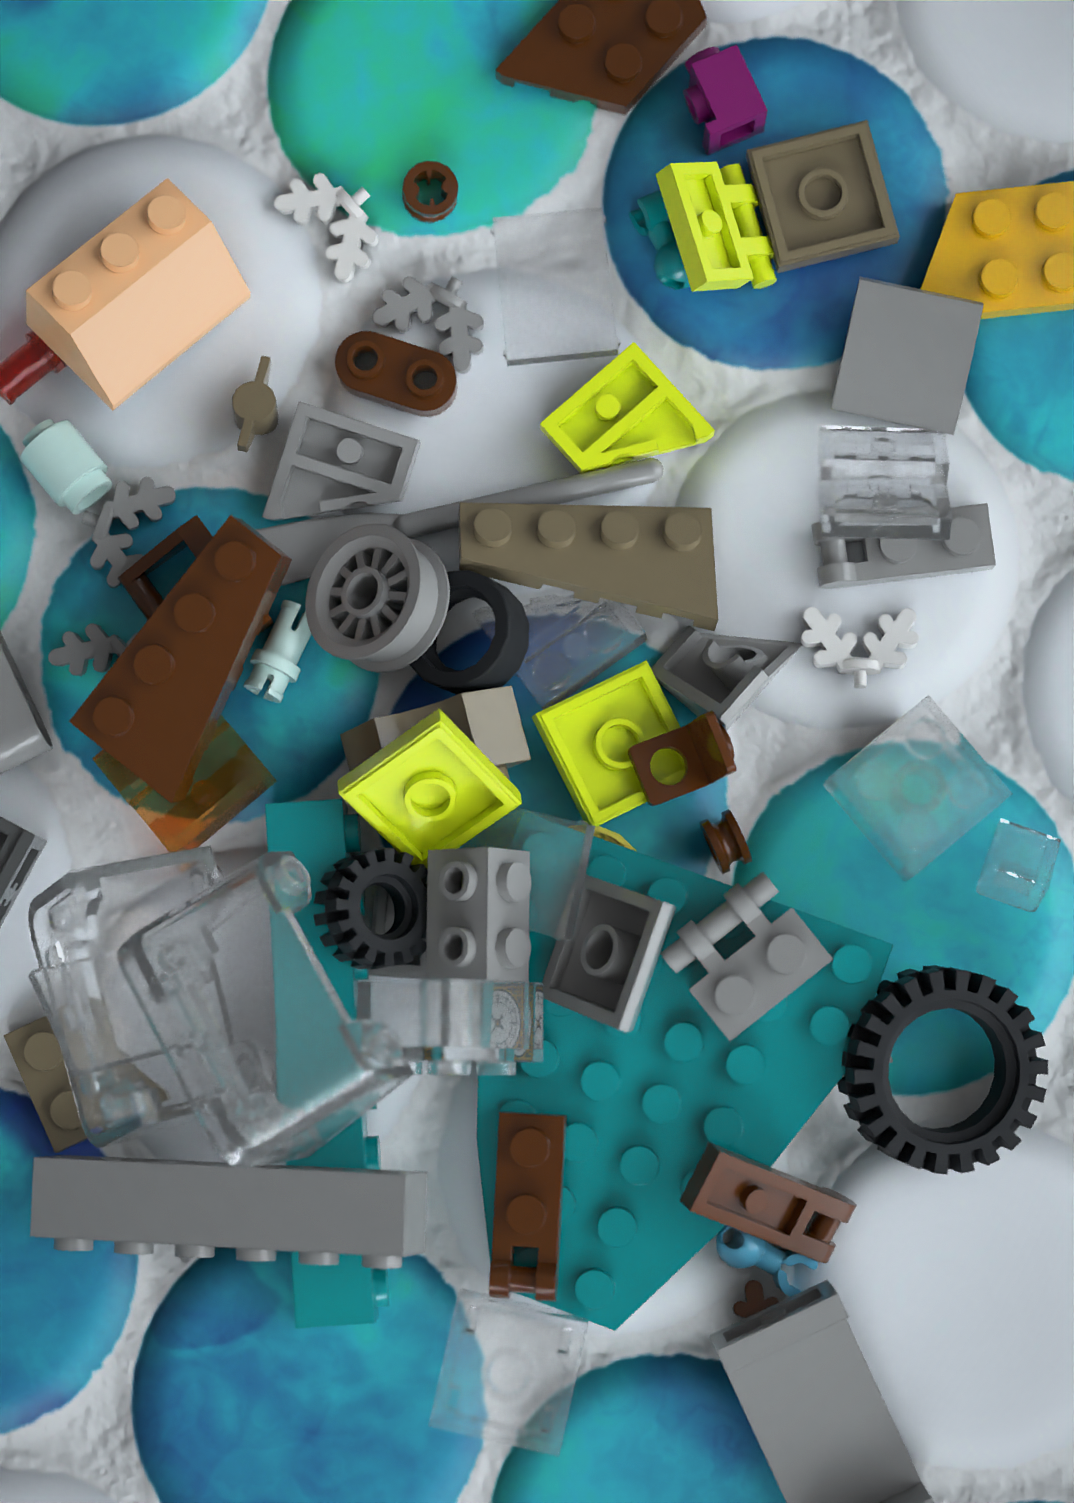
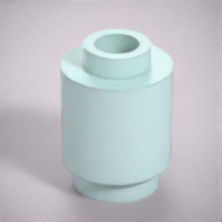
M52 419L45 420L36 425L24 437L22 443L26 448L22 452L20 460L59 507L67 506L74 515L80 514L99 502L111 489L112 481L106 475L107 465L69 420H63L58 423H54Z

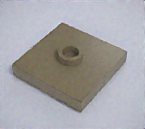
M868 120L747 150L746 161L759 201V209L765 231L774 252L773 260L777 273L898 243L900 236Z

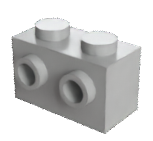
M496 847L428 850L426 981L450 983L529 982V957L531 953L529 939V893L532 885L530 851Z

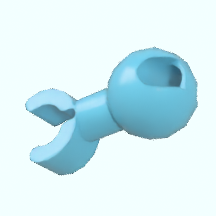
M727 1225L722 1228L716 1238L717 1252L721 1260L728 1266L743 1269L755 1265L772 1275L776 1287L789 1297L801 1291L789 1284L787 1274L781 1270L780 1266L782 1264L793 1266L802 1263L812 1270L818 1267V1263L814 1259L791 1250L783 1252L765 1240L733 1228V1239L728 1243H724V1232L732 1228Z

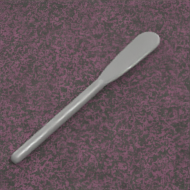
M647 458L407 514L362 513L315 518L256 529V531L292 559L281 586L309 579L325 550L339 536L364 524H386L400 530L408 538L457 528L460 502L561 504L656 482L663 475V465L655 458Z

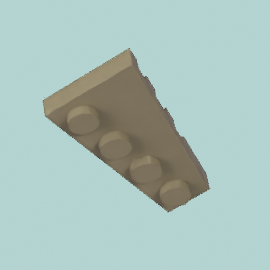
M460 502L458 511L460 571L470 570L489 578L540 589L545 584L573 591V598L599 603L600 598L637 606L635 613L661 619L663 613L694 620L692 625L694 627L715 631L718 622L711 508Z

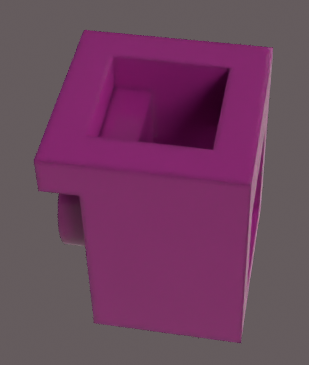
M737 44L722 51L718 47L701 50L685 62L690 78L689 88L684 89V97L695 123L699 125L706 122L703 147L707 156L764 132L768 110Z

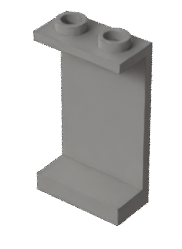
M828 1280L709 1335L786 1503H934L931 1495L919 1478L847 1322L849 1317L841 1299Z

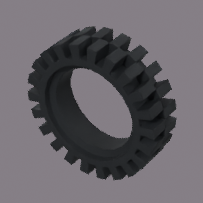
M937 965L923 966L921 971L907 969L896 973L899 980L895 982L883 980L880 982L876 992L878 995L864 1005L860 1010L862 1015L856 1024L852 1023L847 1037L850 1038L848 1049L843 1051L842 1055L845 1077H842L837 1083L839 1092L849 1097L850 1102L843 1105L850 1119L859 1122L861 1126L857 1131L865 1140L878 1146L877 1149L887 1156L917 1169L923 1168L938 1174H948V1169H952L962 1174L975 1171L973 1164L975 1162L989 1166L1000 1160L996 1152L998 1148L1004 1147L1013 1150L1022 1141L1014 1133L1020 1125L1029 1129L1032 1128L1038 1116L1028 1112L1031 1101L1044 1102L1047 1089L1036 1086L1037 1074H1048V1060L1039 1058L1036 1054V1048L1046 1046L1042 1032L1030 1029L1028 1024L1034 1021L1035 1018L1028 1007L1015 1003L1018 996L1009 988L996 985V980L985 975ZM957 1009L971 1016L983 1028L988 1037L994 1056V1078L987 1097L979 1109L966 1120L950 1127L935 1129L921 1127L913 1123L900 1110L892 1096L888 1079L889 1059L895 1042L903 1030L916 1018L933 1010Z

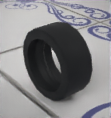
M470 570L448 571L450 598L447 613L456 604L468 598L483 600L494 612L495 635L488 651L476 664L464 670L451 669L441 662L436 650L437 637L428 650L409 665L424 681L456 695L503 687L520 669L529 647V621L523 605L507 587L489 577Z

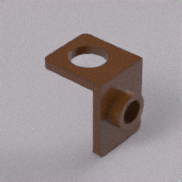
M712 710L700 715L683 727L635 744L628 749L629 758L647 803L650 806H657L714 784L737 770L731 739L726 729L719 724ZM660 749H672L678 752L684 760L685 773L677 784H662L651 773V758Z

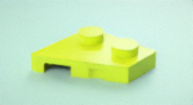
M635 342L540 423V430L580 474L705 443L714 436L715 432L713 427Z

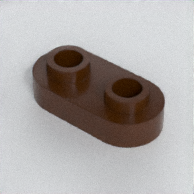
M360 331L348 336L337 349L335 368L338 378L343 387L355 396L420 417L439 415L446 411L455 400L457 378L454 367L445 356L438 352L372 331ZM362 353H372L378 358L376 365L370 370H360L354 365L356 358ZM425 371L433 373L437 377V381L430 389L423 390L414 385V379L419 373Z

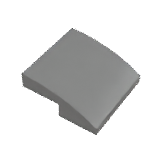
M860 277L831 401V409L954 435L979 330L983 302Z

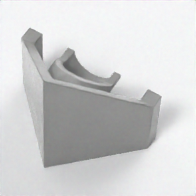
M688 626L653 665L651 670L657 682L697 717L712 710L719 724L728 731L802 644L698 633L696 629Z

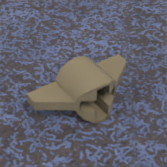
M261 356L255 381L242 384L232 396L235 423L241 430L237 443L238 451L248 452L255 435L268 434L274 431L278 425L276 397L273 390L268 386L271 357Z

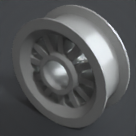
M379 523L355 527L339 536L325 550L312 572L307 587L305 603L306 618L311 634L319 646L335 657L350 660L364 670L386 673L404 668L428 650L443 626L450 598L448 574L442 560L432 548L418 540L408 538L400 530Z

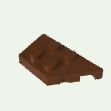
M559 0L495 69L496 79L503 85L514 87L516 82L548 90L551 97L571 102L585 100L593 103L599 109L626 115L706 27L707 15L700 0Z

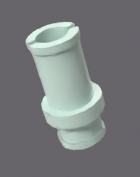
M288 600L282 602L280 613L263 649H255L250 659L254 668L244 683V687L247 690L258 695L266 679L269 680L270 684L263 698L275 703L282 702L288 683H295L301 672L297 664L311 636L306 611L302 614L295 631L291 629L301 605Z

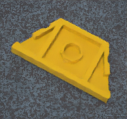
M1074 181L956 193L921 289L983 302L981 319L1074 310Z

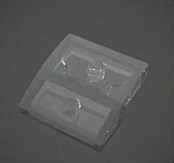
M819 426L818 475L821 536L950 540L952 514L947 488L950 462L945 433L921 428Z

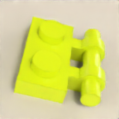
M717 162L670 163L655 174L692 292L737 289L751 281L753 289H761L777 281L771 263L774 256L769 237L762 235L755 208L759 205L755 188L752 184H746L740 164H730L719 169Z

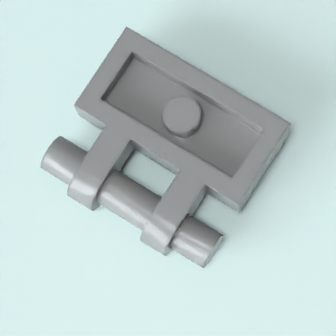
M761 872L743 888L739 883L723 894L726 899L723 904L699 923L695 924L693 920L689 921L677 931L680 938L660 953L676 974L696 958L709 972V974L692 986L689 991L729 1041L733 1040L833 960L793 908H790L772 924L760 911L759 908L779 893L764 872ZM744 921L755 937L728 959L724 960L713 944Z

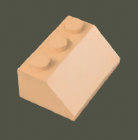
M167 178L26 290V324L113 411L250 298L251 292L211 220Z

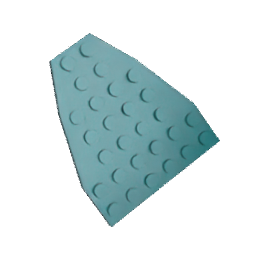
M526 812L513 850L530 851L532 885L529 893V939L531 943L529 982L481 983L476 1140L490 1265L492 1260L499 1112L513 1111L567 1115L556 1302H538L615 1331L725 1226V1224L691 1212L679 1201L708 1142L771 1167L843 1077L845 1066L842 1065L843 1051L848 1049L850 1038L847 1037L852 1023L856 1024L862 1015L860 1010L869 1000L875 998L893 944L794 909L833 960L733 1040L729 1041L689 991L692 986L709 974L701 962L696 958L676 974L661 954L634 1029L628 1033L537 996L580 873L676 906L661 952L680 938L677 931L689 921L693 920L697 924L726 901L723 894L733 886ZM769 900L759 909L772 924L791 907ZM742 921L713 944V946L723 959L726 960L753 939L755 935L745 922ZM525 983V1062L489 1063L494 985ZM514 1246L513 1266L537 1267L538 1248ZM514 1292L535 1300V1294Z

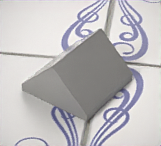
M580 873L537 996L627 1033L632 1031L672 922L676 906Z

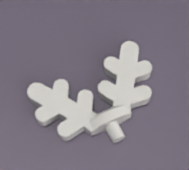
M322 173L316 174L313 178V183L318 190L309 191L300 179L292 180L290 189L293 193L277 196L274 206L281 214L294 213L293 218L299 225H306L309 222L313 210H318L317 217L324 224L332 222L336 209L339 206H343L349 213L348 219L331 224L330 232L336 238L343 239L342 243L329 246L326 249V256L332 262H336L334 270L336 278L343 283L350 282L354 276L356 265L361 269H367L371 264L370 258L360 249L362 240L369 246H375L379 241L378 235L366 225L369 217L359 207L370 195L361 187L350 197L342 186L334 188L328 178Z
M809 607L804 611L802 618L808 630L802 633L801 644L804 647L820 646L823 649L815 653L813 658L814 666L817 668L836 666L839 673L854 675V688L857 689L866 688V675L880 674L882 667L902 669L906 664L907 656L904 652L895 650L897 647L915 648L919 640L918 634L910 631L916 621V613L910 608L901 610L894 621L888 614H883L879 617L877 627L883 636L882 639L879 641L876 634L869 632L864 635L862 640V646L867 652L868 658L852 657L851 652L857 642V636L854 633H846L842 640L836 635L842 621L838 614H831L826 620L817 608Z

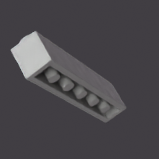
M77 1155L34 1157L30 1237L54 1238V1250L91 1251L93 1250L94 1240L114 1241V1253L153 1254L154 1244L175 1245V1256L185 1258H211L215 1255V1247L237 1248L236 1260L276 1261V1251L282 1250L299 1251L298 1263L335 1265L339 1264V1254L362 1255V1267L402 1268V1257L425 1253L428 1172Z

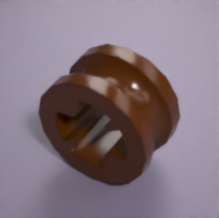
M425 161L412 167L403 182L402 200L407 212L413 218L428 223L441 221L452 213L457 203L458 182L450 168L436 161ZM431 179L442 182L441 196L444 201L435 205L432 198L430 199V205H424L418 201L420 188L417 183L421 180H426L429 186Z
M729 809L721 813V820L716 823H711L708 819L699 823L707 846L722 875L730 871V865L735 861H741L744 865L752 862L745 838Z

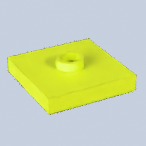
M647 660L554 704L531 717L588 831L647 803L629 758L628 749L635 744L680 728ZM667 748L660 749L652 756L650 769L657 781L665 785H674L683 778L685 763L678 752Z
M440 708L337 780L338 794L399 853L406 852L414 856L411 862L412 866L424 864L427 869L428 850L457 849L522 804L520 791Z

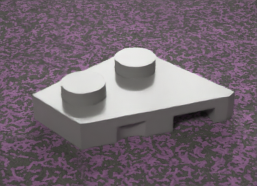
M299 401L262 517L278 521L401 502L421 441Z

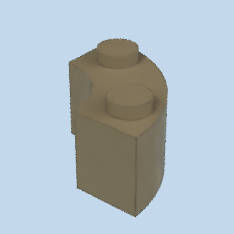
M512 686L460 693L421 708L373 718L340 734L349 771L356 768L440 708L510 780L508 768L531 760Z

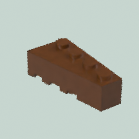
M230 515L69 722L170 803L185 800L193 783L196 769L204 751L210 745L218 727L216 726L231 691H234L244 669L243 664L256 635L260 633L292 559L245 521Z

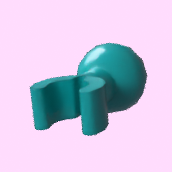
M658 190L639 198L637 202L640 208L631 211L629 217L633 226L641 235L649 236L657 251L654 262L656 277L664 286L675 290L690 287L661 191Z

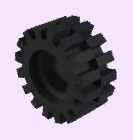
M391 848L371 850L339 860L333 864L336 870L324 874L320 882L328 888L327 890L315 892L314 904L325 905V912L313 916L315 926L327 924L329 928L328 933L320 936L324 946H338V949L332 956L340 962L352 960L350 967L360 970L371 968L373 970L409 963L414 960V955H420L426 951L427 943L423 939H427V884H423L421 879L428 874V869L424 864L410 866L414 856L406 852L394 854L395 849ZM372 884L385 888L394 905L393 925L384 934L370 931L361 915L360 900L362 893Z

